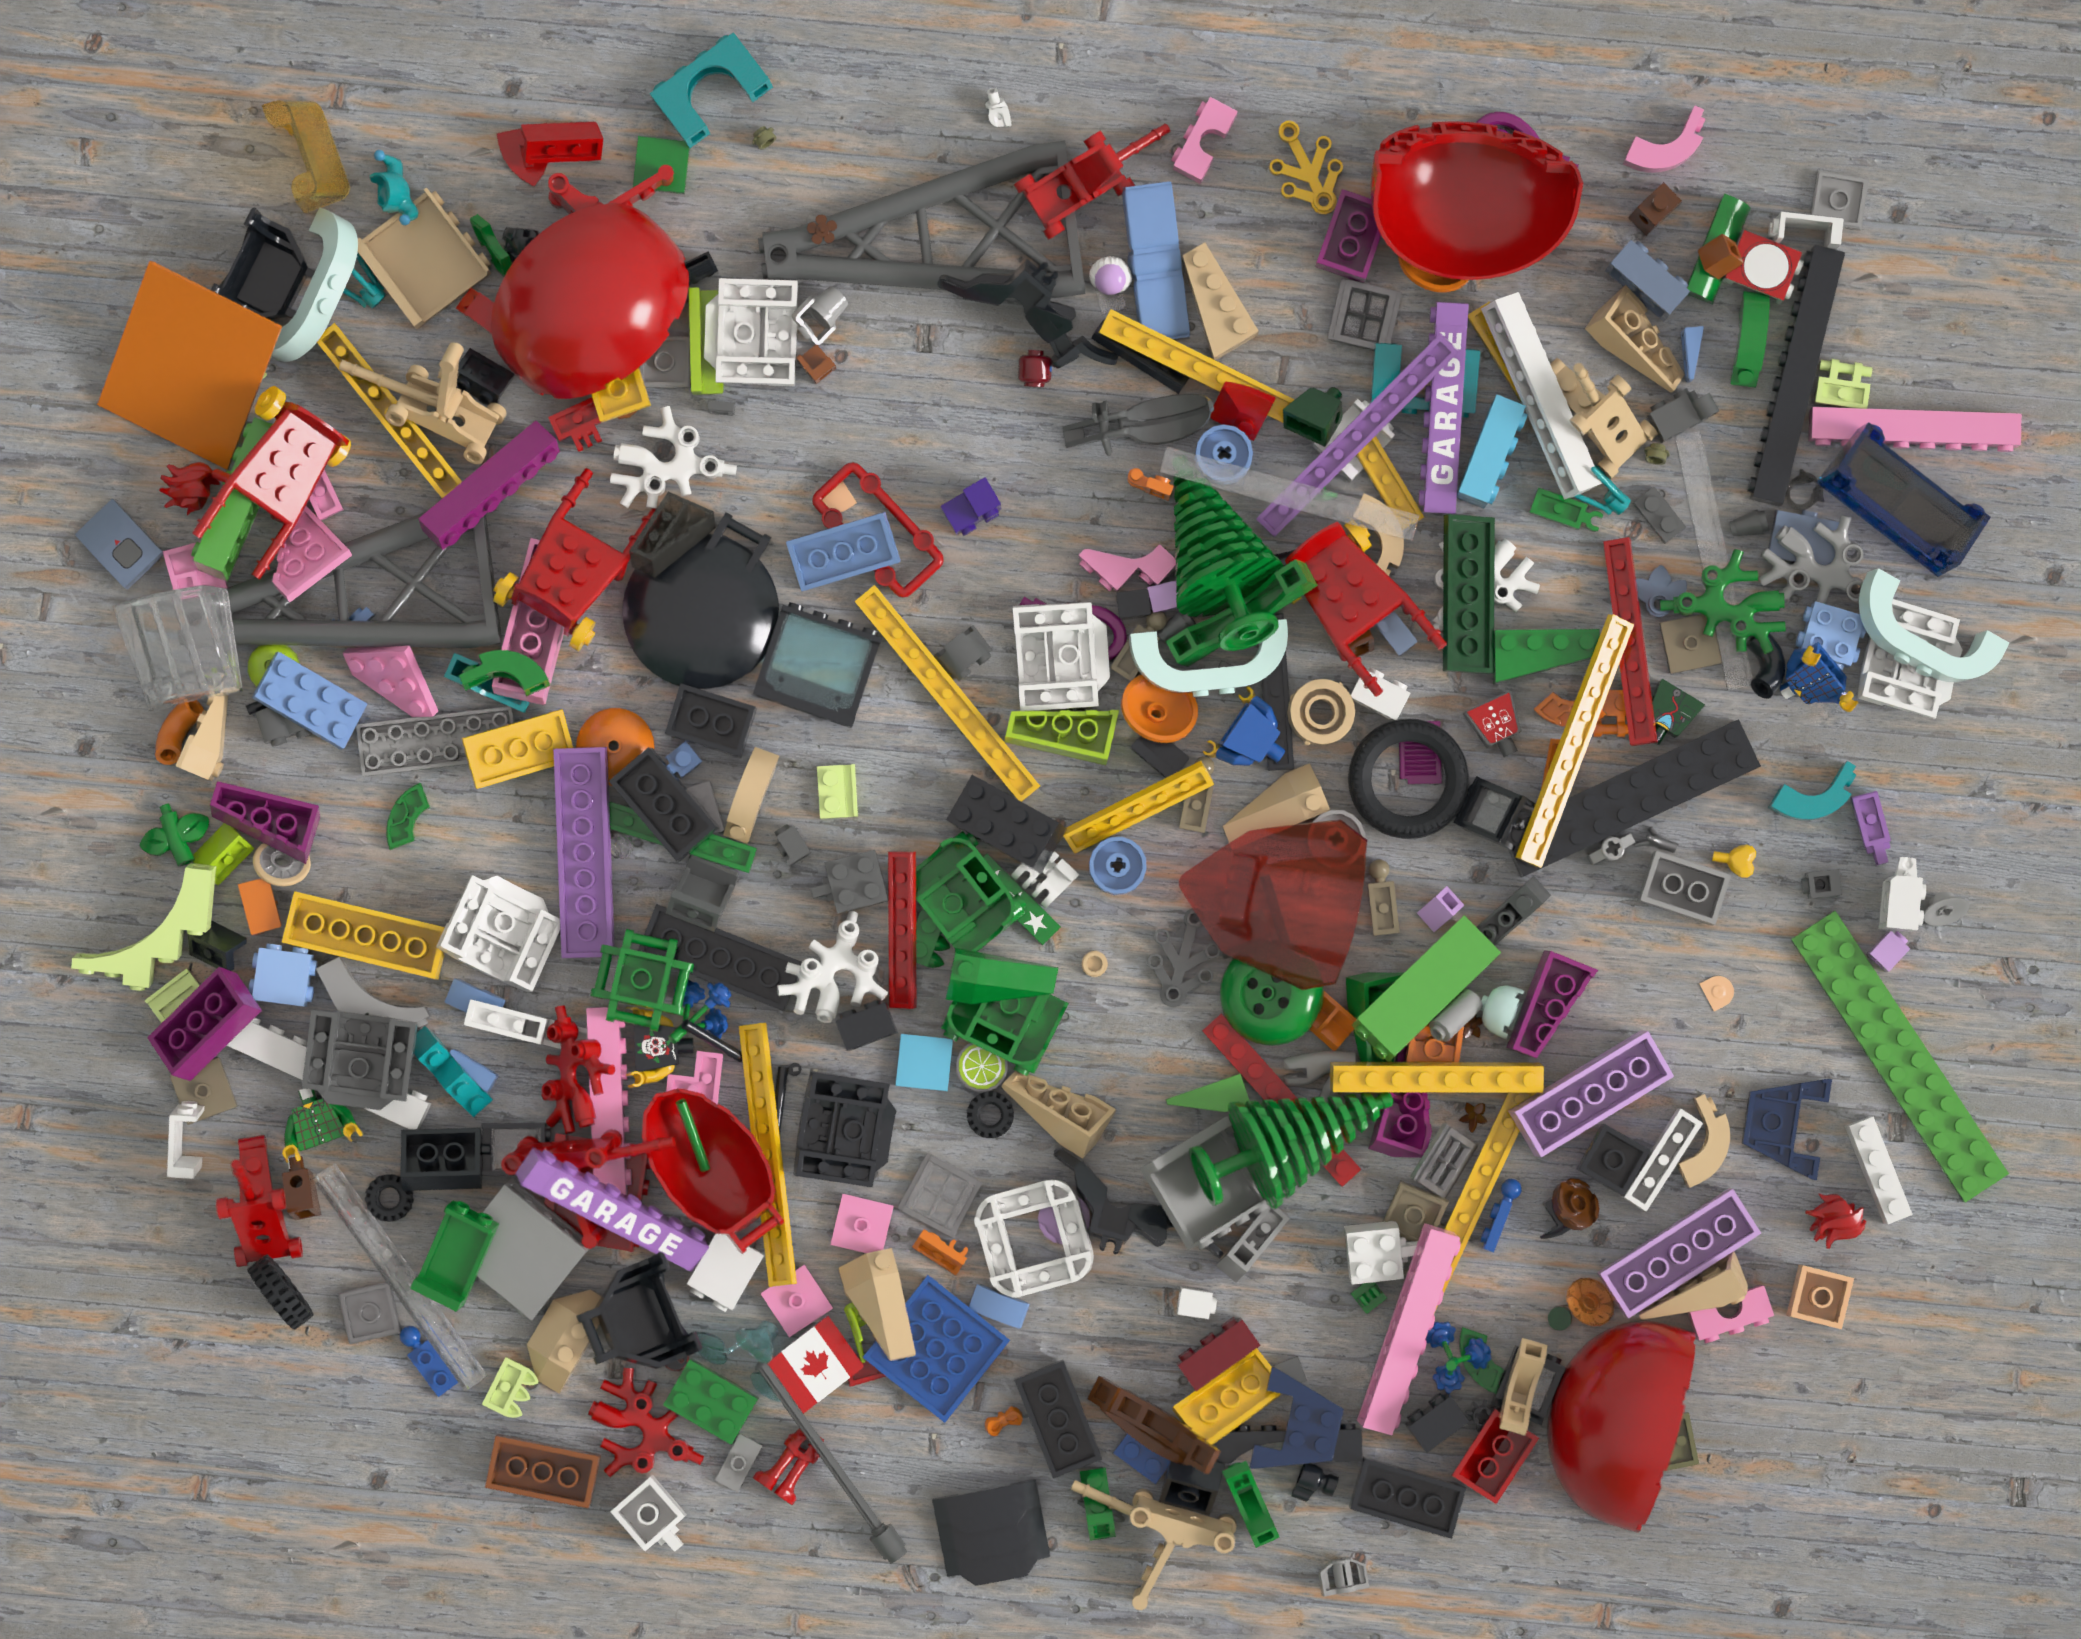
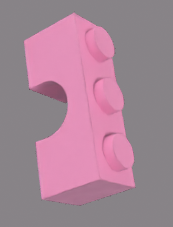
M1211 97L1207 103L1202 101L1196 112V116L1199 117L1195 126L1189 125L1183 137L1187 140L1183 149L1178 147L1171 161L1175 162L1173 170L1201 184L1213 162V157L1201 149L1200 140L1207 134H1217L1225 139L1237 117L1238 111Z
M1764 1285L1747 1289V1295L1739 1302V1309L1732 1317H1722L1716 1308L1687 1312L1696 1340H1704V1343L1720 1339L1718 1334L1727 1331L1729 1335L1744 1331L1743 1326L1751 1323L1754 1324V1327L1769 1322L1768 1318L1774 1316Z

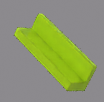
M699 287L689 288L692 395L724 393V383L715 382L716 370L704 358L706 305L718 294L719 290H700Z

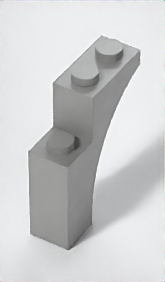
M337 957L316 968L337 1011L418 1022L417 1029L427 1025L426 1019L432 1017L427 1007H397L371 995L353 977L343 957Z

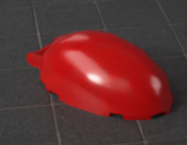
M680 1088L654 1095L652 1101L643 1112L642 1141L648 1142L657 1140V1138L662 1139L671 1136L675 1138V1147L665 1148L662 1151H651L646 1154L650 1168L668 1198L691 1221L713 1233L727 1235L741 1254L745 1253L748 1246L776 1225L781 1226L785 1223L772 1205L775 1187L769 1163L754 1135L727 1108L716 1104L702 1093ZM680 1099H686L710 1165V1169L707 1171H700L676 1102ZM768 1211L771 1217L739 1240L736 1234L750 1226Z

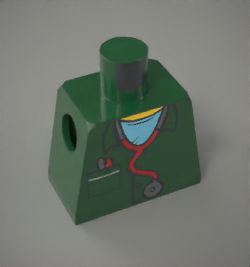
M1663 678L1659 680L1652 697L1658 741L1655 744L1660 745L1666 734L1674 738L1678 737L1705 705Z

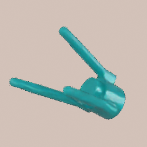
M357 252L356 258L371 282L367 283L353 268V276L363 286L359 292L362 297L347 288H344L343 293L357 301L363 308L368 305L373 309L387 294L383 291L385 288L377 281L364 259Z
M1597 465L1591 467V471L1609 489L1603 498L1606 502L1605 505L1582 494L1573 497L1603 510L1607 515H1610L1612 512L1620 515L1627 509L1631 499L1617 488Z

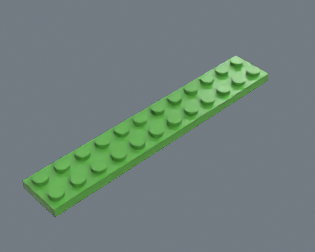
M1831 912L1790 939L1963 1202L1966 1203L2009 1174L1837 912Z

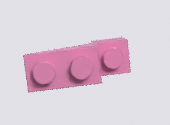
M1160 544L1151 553L1138 559L1125 558L1091 549L1083 550L1078 556L1081 560L1079 565L1089 574L1094 571L1101 578L1098 582L1109 592L1112 589L1118 592L1137 570L1141 572L1139 577L1147 585H1159L1176 567L1175 558Z

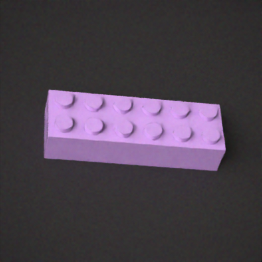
M1640 1030L1543 1089V1093H1536L1508 1110L1533 1155L1543 1157L1673 1078L1674 1075L1650 1033Z
M1729 1188L1603 1268L1597 1274L1626 1318H1630L1760 1235L1761 1232L1735 1191Z

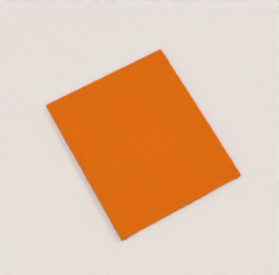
M150 261L97 405L227 470L231 464L282 326L156 262Z

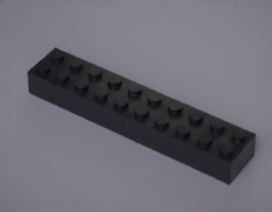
M1740 720L1733 721L1568 798L1542 868L1761 767ZM1531 816L1522 819L1525 821V826L1522 830L1512 827L1506 841L1516 846L1514 851L1509 849L1508 851L1521 878L1541 869L1516 858Z

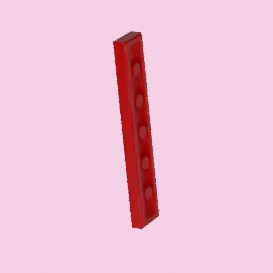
M913 851L888 852L889 1008H917L916 852Z

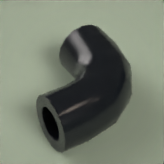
M1770 633L1768 638L1774 651L1766 655L1754 636L1746 643L1747 648L1756 656L1760 665L1758 674L1751 681V688L1755 694L1765 699L1771 698L1779 689L1785 677L1786 664L1782 648Z

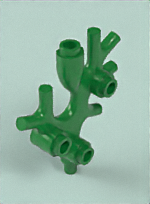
M1738 549L1733 550L1729 563L1723 569L1710 565L1703 570L1701 582L1706 588L1703 595L1696 597L1692 593L1685 592L1673 597V600H1660L1661 611L1674 610V614L1680 613L1683 616H1690L1693 613H1701L1706 616L1707 622L1703 634L1709 637H1713L1715 629L1720 622L1727 621L1731 623L1730 633L1736 639V652H1747L1746 640L1749 636H1754L1766 655L1774 651L1768 634L1770 632H1786L1785 621L1756 622L1753 619V615L1756 612L1779 611L1780 608H1785L1784 593H1779V590L1756 592L1746 597L1737 605H1730L1724 600V589L1730 583L1758 581V570L1742 571L1739 568L1744 552ZM1709 573H1715L1717 575V578L1715 580H1710L1707 577V575ZM1690 600L1692 605L1685 607L1682 601ZM1742 623L1746 628L1743 631H1739L1736 625Z

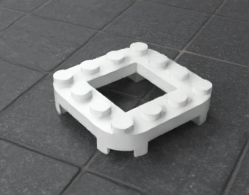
M1057 1179L1041 1181L989 1196L978 1207L974 1222L975 1227L978 1229L991 1276L989 1279L993 1287L1002 1294L1012 1298L1022 1297L1076 1282L1091 1270L1093 1249L1079 1198L1069 1183ZM1052 1206L1066 1257L1017 1270L1003 1219Z

